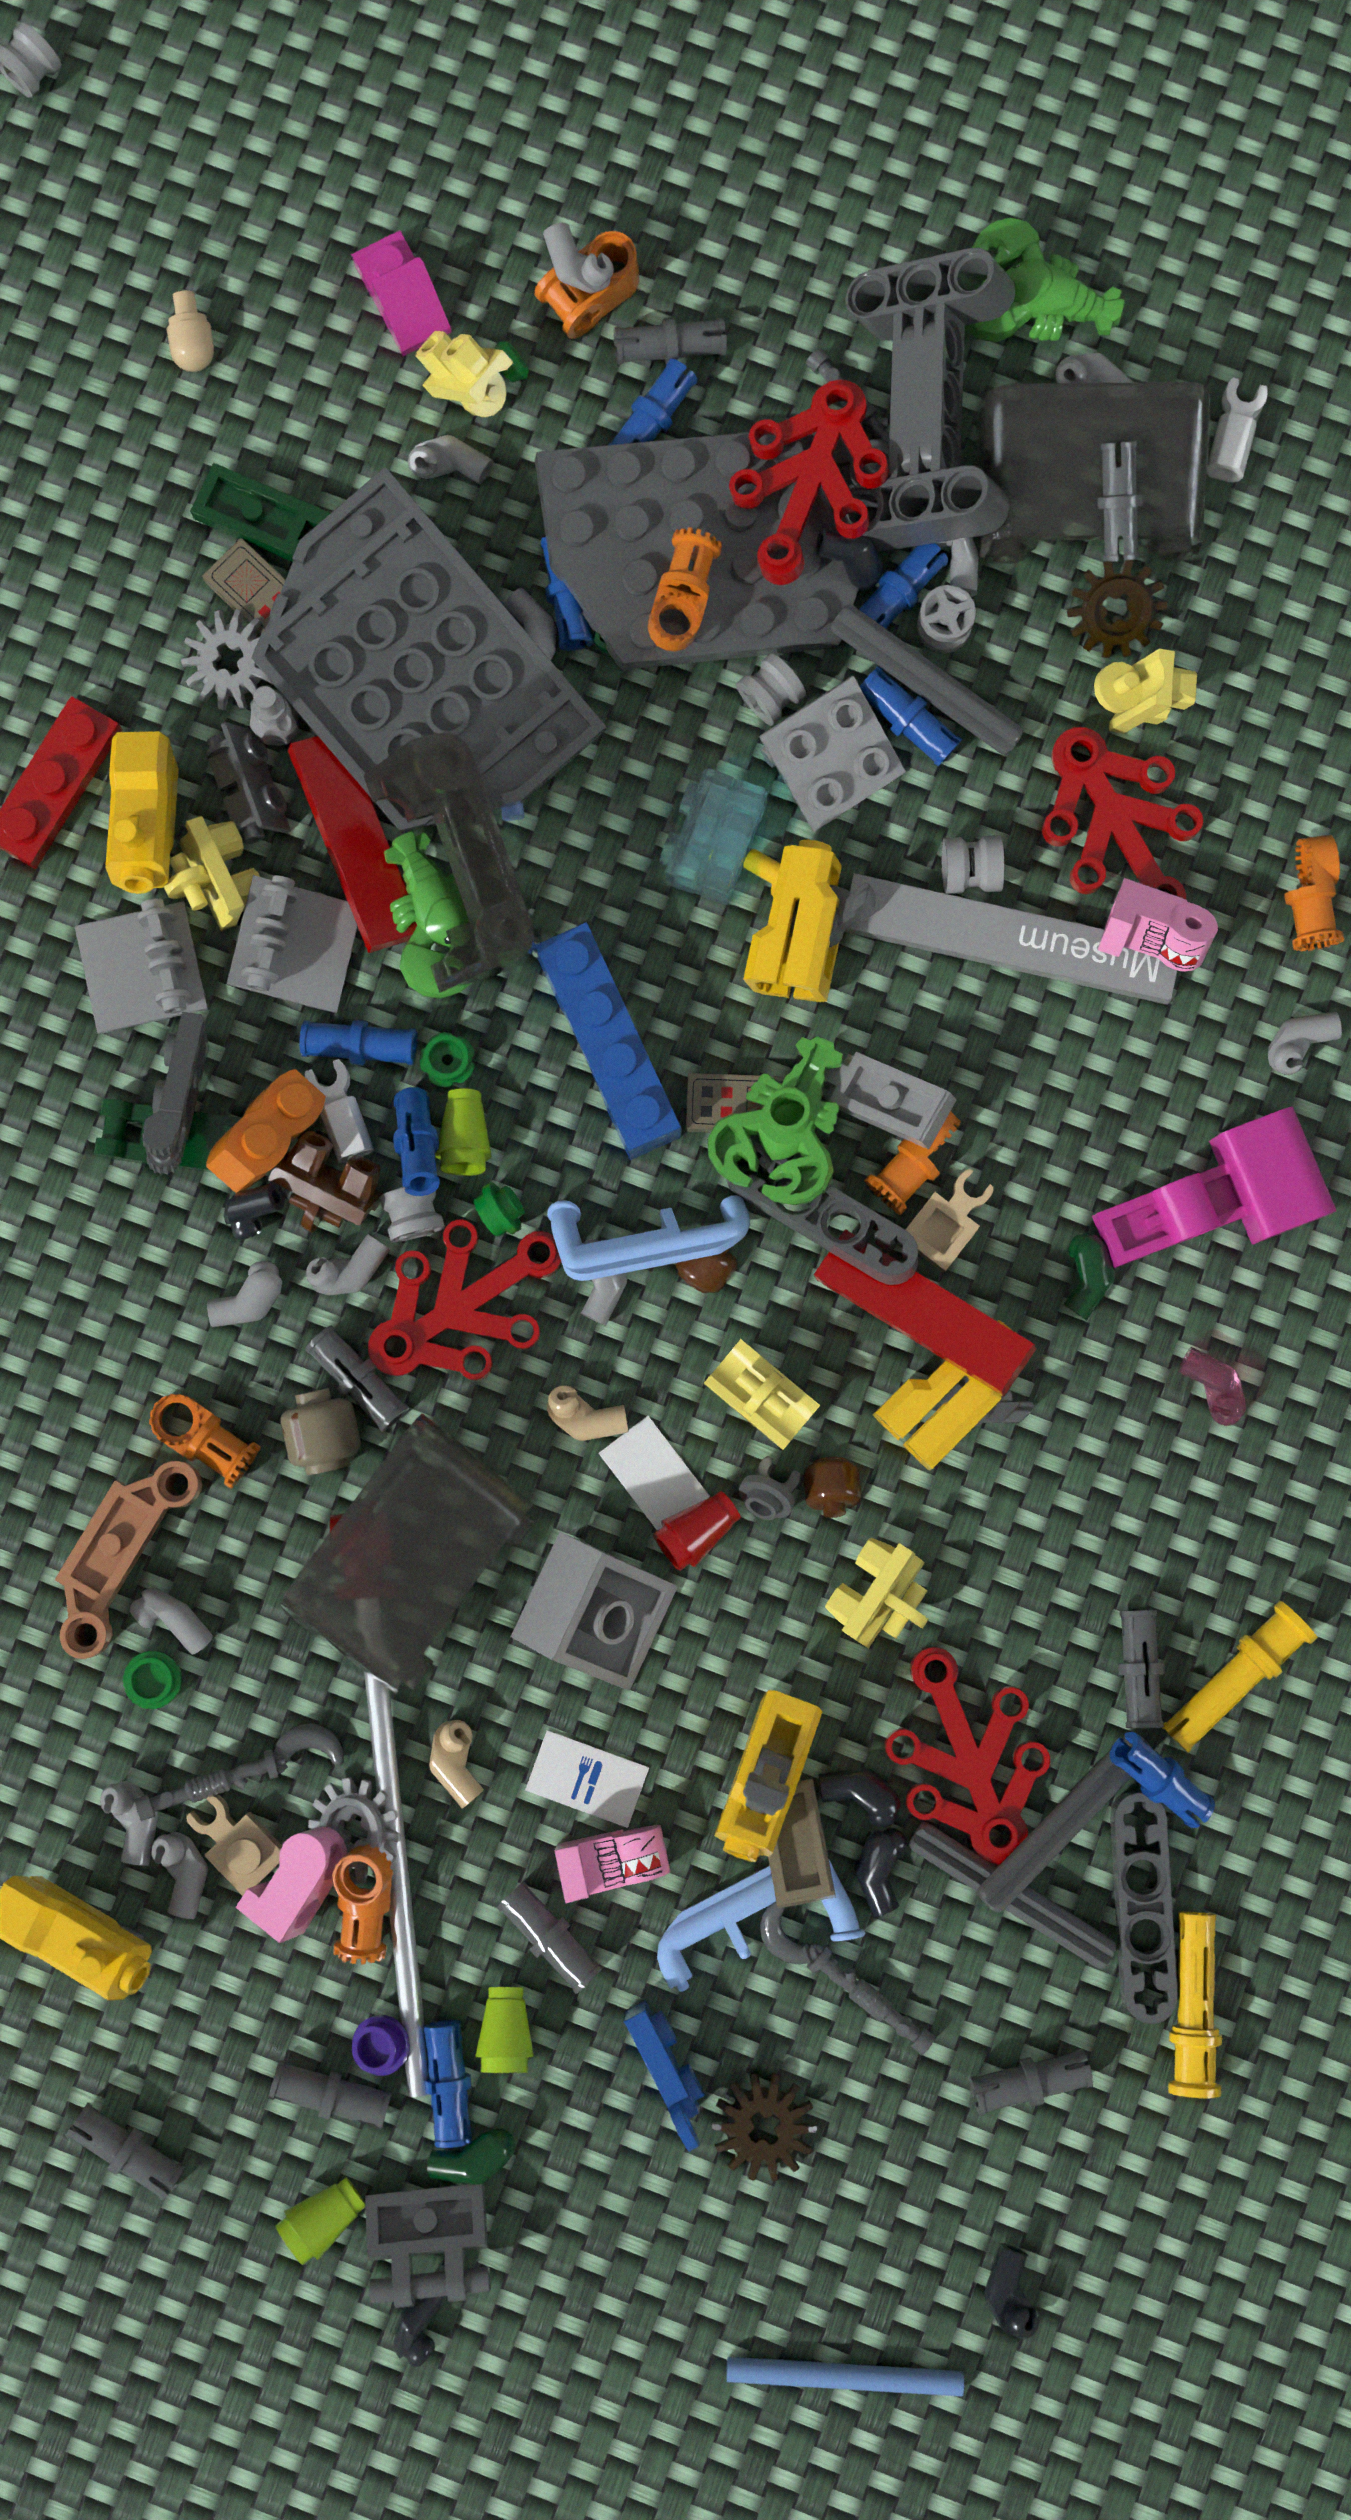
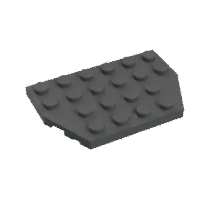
M816 432L785 445L780 455L770 460L760 459L753 453L749 433L536 452L535 466L550 568L558 580L565 583L583 609L582 615L591 628L601 635L606 643L607 651L620 670L838 647L842 639L831 631L832 622L846 604H854L859 588L849 581L843 562L816 555V541L821 529L825 527L837 530L834 510L822 487L820 486L798 542L804 557L803 572L794 582L786 585L772 584L763 577L757 553L761 543L769 536L777 533L796 482L765 496L763 501L752 509L738 507L733 502L729 489L731 477L739 470L752 469L760 473L809 449ZM764 435L758 440V443L768 445L775 440L776 436ZM840 437L832 457L850 490L855 486L849 474V462L852 455ZM745 484L740 487L738 493L743 495L750 494L756 489V485ZM876 510L868 512L869 523L875 518ZM691 527L694 530V534H696L697 529H701L702 536L709 532L711 533L710 537L715 536V541H721L722 543L721 554L717 559H713L707 579L710 593L702 622L691 645L686 649L676 652L666 651L658 647L650 638L648 619L652 611L661 576L669 572L675 547L672 545L673 533L676 529L685 528L688 530ZM776 550L770 554V557L776 560L782 559L787 556L789 550ZM690 560L688 566V570L692 571V567L694 564L692 560ZM666 610L659 616L661 627L671 635H681L689 630L688 618L678 610Z
M386 467L380 470L299 541L293 555L294 561L280 594H277L270 611L271 617L265 631L261 633L251 657L401 833L523 803L607 730V726Z

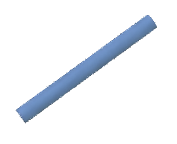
M743 2357L727 2358L726 2382L962 2397L964 2393L963 2371Z

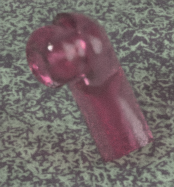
M1190 1347L1181 1361L1178 1372L1203 1384L1209 1411L1215 1422L1223 1426L1236 1424L1246 1410V1399L1238 1372L1231 1366Z

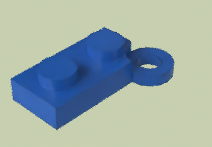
M645 2000L625 2011L624 2023L668 2107L670 2117L683 2144L690 2152L700 2146L690 2118L700 2113L697 2100L705 2095L690 2064L688 2063L680 2067L670 2049V2046L677 2043V2039L662 2010L653 2014Z

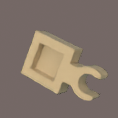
M971 1169L965 1170L957 1178L953 1186V1196L949 1202L934 1192L906 1228V1231L914 1237L918 1245V1254L943 1273L980 1227L967 1216L968 1213L985 1204L993 1193V1186L991 1184L980 1197L973 1198L965 1193L964 1182L972 1174L973 1171Z
M214 1795L206 1798L216 1809L217 1815L214 1822L207 1823L202 1821L195 1811L187 1815V1821L196 1832L207 1834L216 1842L204 1856L243 1896L247 1888L258 1885L279 1864L282 1845L251 1812L247 1813L236 1823L230 1817L226 1801L220 1795Z

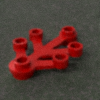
M833 380L822 385L812 398L811 408L779 424L769 419L756 422L750 429L749 440L753 453L763 460L776 458L783 451L785 445L814 432L816 434L809 449L760 473L752 469L739 470L730 479L729 489L733 502L742 509L755 508L763 501L765 496L796 482L777 533L766 538L761 543L757 553L761 573L772 584H790L799 578L803 572L804 557L798 542L820 486L834 510L836 529L840 535L850 539L858 538L869 527L866 505L861 500L853 498L832 457L838 440L841 437L854 459L855 477L861 486L869 489L877 488L883 485L888 478L889 469L885 454L881 450L872 447L861 426V422L867 412L865 395L862 389L851 381ZM835 402H848L845 407L839 410L829 407ZM764 435L776 436L775 440L768 445L758 443V440ZM869 463H877L881 466L873 474H866L861 471ZM745 484L756 485V489L750 494L743 495L738 493L740 487ZM849 513L861 515L860 520L854 524H846L842 521L843 517ZM776 550H789L787 556L782 559L776 560L770 557V554Z
M1076 727L1063 732L1056 740L1052 749V764L1062 779L1053 811L1048 814L1042 826L1044 839L1050 845L1056 847L1065 846L1073 840L1078 830V821L1074 811L1083 786L1095 805L1081 858L1076 862L1070 873L1072 887L1081 894H1092L1101 887L1106 878L1103 860L1110 835L1112 834L1140 884L1157 890L1167 889L1172 895L1186 899V892L1182 884L1173 877L1163 875L1134 823L1168 832L1173 839L1185 842L1193 839L1202 828L1203 815L1201 811L1191 804H1181L1172 809L1116 793L1106 777L1108 775L1139 782L1146 792L1159 794L1166 791L1174 780L1175 768L1172 762L1163 756H1154L1147 761L1108 751L1103 738L1089 728ZM1075 746L1085 747L1090 753V759L1085 762L1075 760L1071 754V749ZM1152 767L1162 769L1165 772L1166 781L1162 783L1151 781L1147 770ZM1181 814L1189 816L1193 820L1194 828L1190 831L1181 830L1176 825V816ZM1054 820L1065 821L1070 829L1069 834L1065 836L1054 834L1050 828V823ZM1083 867L1093 869L1097 874V882L1093 884L1083 883L1078 876V870Z
M458 1219L450 1222L443 1233L447 1252L435 1308L417 1321H415L420 1285L429 1279L431 1264L418 1251H407L401 1254L395 1265V1271L400 1280L391 1320L378 1325L370 1336L368 1352L371 1361L380 1371L392 1376L409 1374L420 1364L458 1371L469 1380L479 1381L486 1378L493 1367L492 1357L486 1349L473 1345L461 1351L427 1341L448 1328L506 1340L518 1349L533 1347L540 1338V1327L533 1317L527 1314H518L509 1318L475 1310L528 1275L535 1278H546L556 1273L562 1262L553 1235L544 1231H535L527 1234L520 1241L516 1256L462 1290L469 1256L477 1247L479 1236L477 1230L469 1221ZM464 1227L471 1232L470 1243L461 1248L453 1246L451 1243L452 1232L457 1228ZM537 1243H543L550 1248L548 1260L541 1264L534 1263L529 1259V1250ZM412 1258L421 1260L424 1265L422 1274L415 1279L405 1277L403 1272L404 1264ZM521 1321L530 1323L534 1329L532 1338L527 1342H518L512 1335L513 1327ZM393 1337H402L407 1344L405 1353L397 1358L390 1357L386 1351L387 1342ZM472 1353H480L486 1360L485 1368L477 1374H471L465 1368V1359Z
M923 1648L915 1654L911 1661V1678L917 1687L931 1693L956 1757L921 1742L912 1731L905 1728L895 1729L888 1734L885 1740V1751L888 1757L897 1764L907 1765L913 1763L968 1788L977 1812L943 1799L939 1791L928 1783H918L912 1786L906 1795V1805L912 1815L918 1819L929 1820L934 1818L970 1834L971 1845L981 1858L993 1864H1002L1028 1837L1027 1825L1020 1814L1036 1777L1043 1775L1048 1770L1050 1754L1042 1744L1036 1741H1025L1019 1744L1013 1754V1762L1016 1766L1015 1771L999 1802L990 1780L1014 1723L1023 1719L1028 1712V1698L1024 1692L1012 1686L1002 1687L997 1690L992 1698L993 1713L977 1748L953 1686L958 1676L956 1660L948 1651L942 1648ZM932 1660L942 1661L946 1669L945 1676L937 1682H931L925 1676V1667ZM1009 1693L1016 1694L1020 1699V1708L1013 1715H1005L1000 1709L1002 1697ZM903 1735L910 1737L913 1741L912 1752L906 1757L896 1756L892 1751L893 1741ZM1030 1748L1038 1749L1042 1756L1041 1764L1033 1770L1025 1769L1021 1761L1023 1753ZM920 1791H930L935 1798L934 1806L926 1812L915 1809L913 1804L915 1795ZM999 1824L1006 1825L1010 1831L1008 1841L1000 1846L993 1845L989 1839L990 1830Z

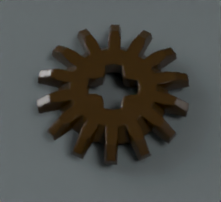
M1125 560L1120 572L1116 574L1113 571L1112 561H1103L1104 578L1099 580L1091 570H1087L1084 573V577L1092 585L1089 591L1075 587L1072 588L1071 595L1082 599L1083 604L1068 608L1067 617L1082 616V620L1070 631L1074 637L1085 631L1089 633L1083 646L1085 650L1090 652L1099 641L1103 643V658H1110L1113 645H1120L1123 657L1132 655L1129 642L1135 638L1144 648L1151 643L1143 633L1147 626L1159 631L1161 630L1164 623L1153 618L1152 614L1155 610H1167V601L1153 600L1152 595L1164 589L1161 580L1147 585L1144 583L1153 571L1147 565L1133 576L1130 573L1134 560ZM1122 594L1128 595L1129 598L1125 605L1130 611L1129 615L1125 619L1115 616L1110 622L1106 621L1104 618L1108 611L1103 605L1104 600L1109 596L1117 600Z
M758 2073L749 2074L751 2090L744 2092L736 2081L729 2086L737 2098L733 2104L719 2098L716 2107L728 2114L727 2121H712V2130L726 2132L728 2139L715 2144V2148L718 2153L731 2149L735 2150L737 2154L728 2164L732 2171L737 2169L746 2160L751 2163L747 2177L749 2180H756L760 2165H768L771 2181L779 2180L777 2163L783 2161L792 2172H796L800 2166L791 2155L793 2151L811 2154L813 2146L801 2141L800 2138L801 2134L817 2132V2123H802L801 2116L814 2107L810 2100L796 2106L793 2100L801 2087L795 2082L786 2093L778 2090L781 2075L772 2073L770 2086L761 2087ZM760 2112L765 2118L775 2114L779 2118L780 2122L775 2126V2132L778 2136L775 2141L769 2143L764 2137L754 2141L750 2137L749 2133L754 2129V2123L751 2119L754 2114Z

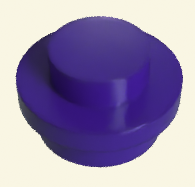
M374 2015L364 2020L355 2030L352 2041V2054L357 2065L364 2071L377 2076L389 2075L401 2068L408 2058L410 2050L409 2037L403 2025L395 2018L388 2015Z

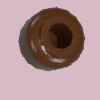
M729 1248L717 1255L675 1264L679 1276L691 1287L702 1293H717L736 1271L738 1263L734 1255L729 1252L731 1249Z
M825 1457L815 1460L804 1471L806 1504L814 1510H823V1516L828 1518L844 1516L846 1508L856 1506L861 1499L858 1467L843 1457Z

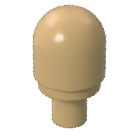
M179 291L173 294L176 315L168 319L167 335L170 353L174 362L181 369L197 372L205 369L212 361L214 355L211 325L207 322L206 315L197 312L195 293L193 291Z

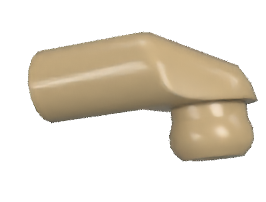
M567 1385L554 1388L548 1396L547 1411L551 1420L575 1440L585 1441L629 1432L624 1405L595 1410L577 1395V1391L573 1387Z
M452 1720L441 1724L434 1734L429 1767L432 1774L463 1809L484 1789L465 1767L469 1746L473 1738L472 1730L464 1721Z

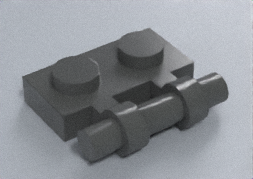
M483 2184L458 2185L365 2196L367 2258L370 2261L391 2259L392 2277L370 2279L369 2292L371 2304L394 2302L395 2308L414 2306L415 2299L447 2296L449 2302L468 2300V2294L491 2291L489 2266L466 2269L465 2251L488 2248L486 2199ZM445 2254V2271L413 2274L412 2257Z

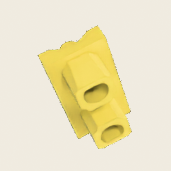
M443 331L433 332L415 355L431 373L423 384L424 388L432 397L461 402L465 410L472 415L480 417L495 415L505 403L507 393L505 381L498 372L507 370L512 365V360L503 350L480 347L471 335L460 334L451 340Z
M1160 648L1132 666L1124 662H1114L1101 669L1095 678L1094 691L1099 703L1106 710L1115 713L1109 722V731L1124 734L1143 722L1158 725L1167 720L1171 707L1185 710L1194 705L1197 683L1196 671L1175 668V651Z
M202 816L188 820L185 824L188 833L179 842L184 853L170 858V864L175 875L169 878L164 889L171 899L186 897L193 911L202 909L208 904L221 931L237 925L241 913L245 910L253 875L260 877L258 871L251 868L230 876L224 861L241 856L244 849L242 838L233 821L207 826Z
M741 1339L704 1382V1385L782 1450H784L820 1406Z
M870 1538L857 1556L855 1564L876 1577V1579L864 1596L842 1583L835 1589L825 1608L844 1625L843 1632L868 1649L881 1629L897 1639L908 1620L923 1629L929 1619L918 1612L916 1608L927 1593V1590L913 1580L925 1562L900 1543L894 1548L889 1544Z

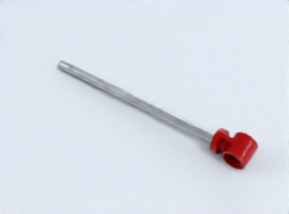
M381 1509L330 1515V1540L336 1573L348 1571L349 1585L338 1587L339 1602L357 1601L377 1795L380 1791H385L388 1795L384 1806L380 1809V1813L383 1815L396 1810L399 1815L397 1819L385 1823L386 1829H392L401 1834L399 1842L385 1840V1843L391 1847L397 1856L390 1866L393 1869L389 1915L400 2020L410 2042L409 2055L405 2062L408 2096L420 2097L428 2095L425 2093L424 2081L429 2079V2063L424 2033V2015L380 1598L397 1595L395 1580L384 1581L382 1567L394 1566V1545L389 1510Z

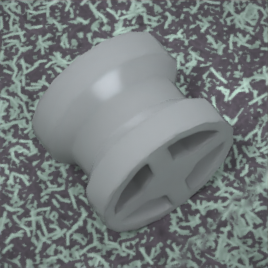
M21 22L14 29V39L7 46L0 45V71L22 94L32 98L39 91V81L46 74L54 75L61 68L62 64L47 41L31 26Z
M952 585L938 586L926 595L922 601L916 626L918 637L924 646L934 652L943 654L955 652L964 646L970 636L976 615L975 604L970 595L960 587ZM940 622L943 625H947L949 631H947V628H943L939 625L935 626V624Z
M773 653L767 655L761 661V669L753 676L745 675L736 684L746 704L768 725H774L781 719L782 710L789 703L798 704L806 697V691L800 679L781 658Z
M402 1187L379 1197L382 1209L389 1213L392 1222L388 1228L391 1242L424 1237L445 1228L442 1215L436 1213L433 1206L436 1191L426 1196H413L406 1193L405 1187Z

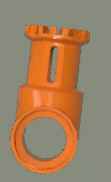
M691 527L688 530L685 528L676 529L673 533L672 545L675 547L669 572L661 576L652 611L648 619L650 638L658 647L666 651L676 652L686 649L691 645L702 622L710 593L707 579L713 559H717L721 554L722 543L721 541H715V536L710 537L711 533L709 532L702 536L701 529H697L696 534H694V530ZM690 560L694 562L692 571L688 570ZM670 609L684 613L690 624L689 630L681 635H671L665 632L659 622L660 614Z
M1332 835L1298 839L1296 845H1301V847H1296L1295 852H1301V855L1295 856V861L1301 860V864L1296 865V870L1300 872L1297 875L1298 879H1301L1300 884L1302 887L1291 890L1284 895L1285 903L1292 906L1297 938L1292 940L1293 950L1313 951L1315 944H1317L1319 950L1323 949L1322 943H1324V947L1338 945L1344 942L1343 931L1336 929L1331 900L1336 895L1335 884H1337L1340 875L1337 844Z
M950 1111L929 1150L903 1139L897 1146L899 1153L877 1176L870 1174L864 1182L874 1192L876 1197L884 1196L881 1201L884 1204L886 1203L887 1207L896 1214L901 1215L907 1209L905 1202L927 1179L934 1181L940 1174L928 1156L933 1151L935 1152L939 1145L942 1146L945 1143L944 1139L946 1137L949 1139L952 1136L948 1131L951 1129L955 1132L957 1128L954 1124L959 1127L961 1121Z
M170 1394L164 1396L154 1404L150 1412L149 1424L152 1427V1433L161 1442L192 1462L198 1459L224 1477V1485L230 1489L234 1488L235 1484L244 1476L241 1469L245 1471L249 1469L245 1463L251 1465L261 1449L255 1442L247 1445L221 1427L220 1418L202 1407L195 1398L188 1395ZM174 1403L186 1405L193 1415L191 1429L181 1436L169 1434L162 1424V1415L165 1409ZM213 1444H214L215 1446H217L218 1448H220V1449H221L222 1451H224L225 1453H227L228 1455H230V1456L232 1457V1459H230L229 1457H227L226 1455H224L223 1453H221L219 1450H217L216 1448H214V1447H213Z
M366 1844L365 1846L358 1845L351 1849L337 1863L332 1875L333 1886L339 1895L338 1907L343 1911L341 1938L335 1941L333 1953L338 1955L339 1959L342 1958L344 1962L351 1959L352 1964H356L357 1959H361V1965L366 1964V1958L369 1963H375V1960L380 1962L382 1958L385 1959L387 1946L381 1939L383 1917L385 1913L389 1912L391 1905L390 1894L393 1869L390 1868L392 1865L391 1861L386 1859L387 1854L385 1852L381 1853L379 1847H370L371 1844ZM361 1861L368 1864L376 1875L375 1887L371 1889L357 1887L349 1876L350 1863Z

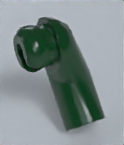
M1079 1233L1069 1243L1068 1252L1070 1257L1075 1258L1080 1282L1063 1305L1087 1321L1113 1285L1115 1272L1108 1247L1104 1240L1097 1235Z
M498 2128L487 2130L480 2134L462 2151L434 2148L428 2158V2175L430 2178L471 2185L483 2184L507 2164L514 2154L515 2140L507 2130Z

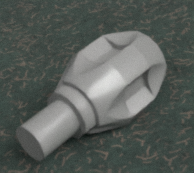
M268 686L259 687L254 692V699L250 703V728L256 737L266 745L280 746L289 744L300 733L299 713L280 691H274Z

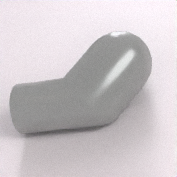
M973 537L936 543L940 548L951 546L950 585L960 587L970 597L976 596L979 554Z
M367 1234L351 1258L327 1260L325 1257H317L313 1259L306 1269L307 1281L316 1292L328 1296L359 1292L367 1285L390 1252V1249Z
M589 1239L582 1244L598 1242V1240ZM625 1273L593 1279L594 1288L581 1314L606 1326L626 1287L627 1277Z
M268 1261L256 1262L249 1268V1276L236 1296L208 1299L207 1310L211 1327L254 1322L264 1318L281 1293L282 1280L279 1277V1270L276 1265Z

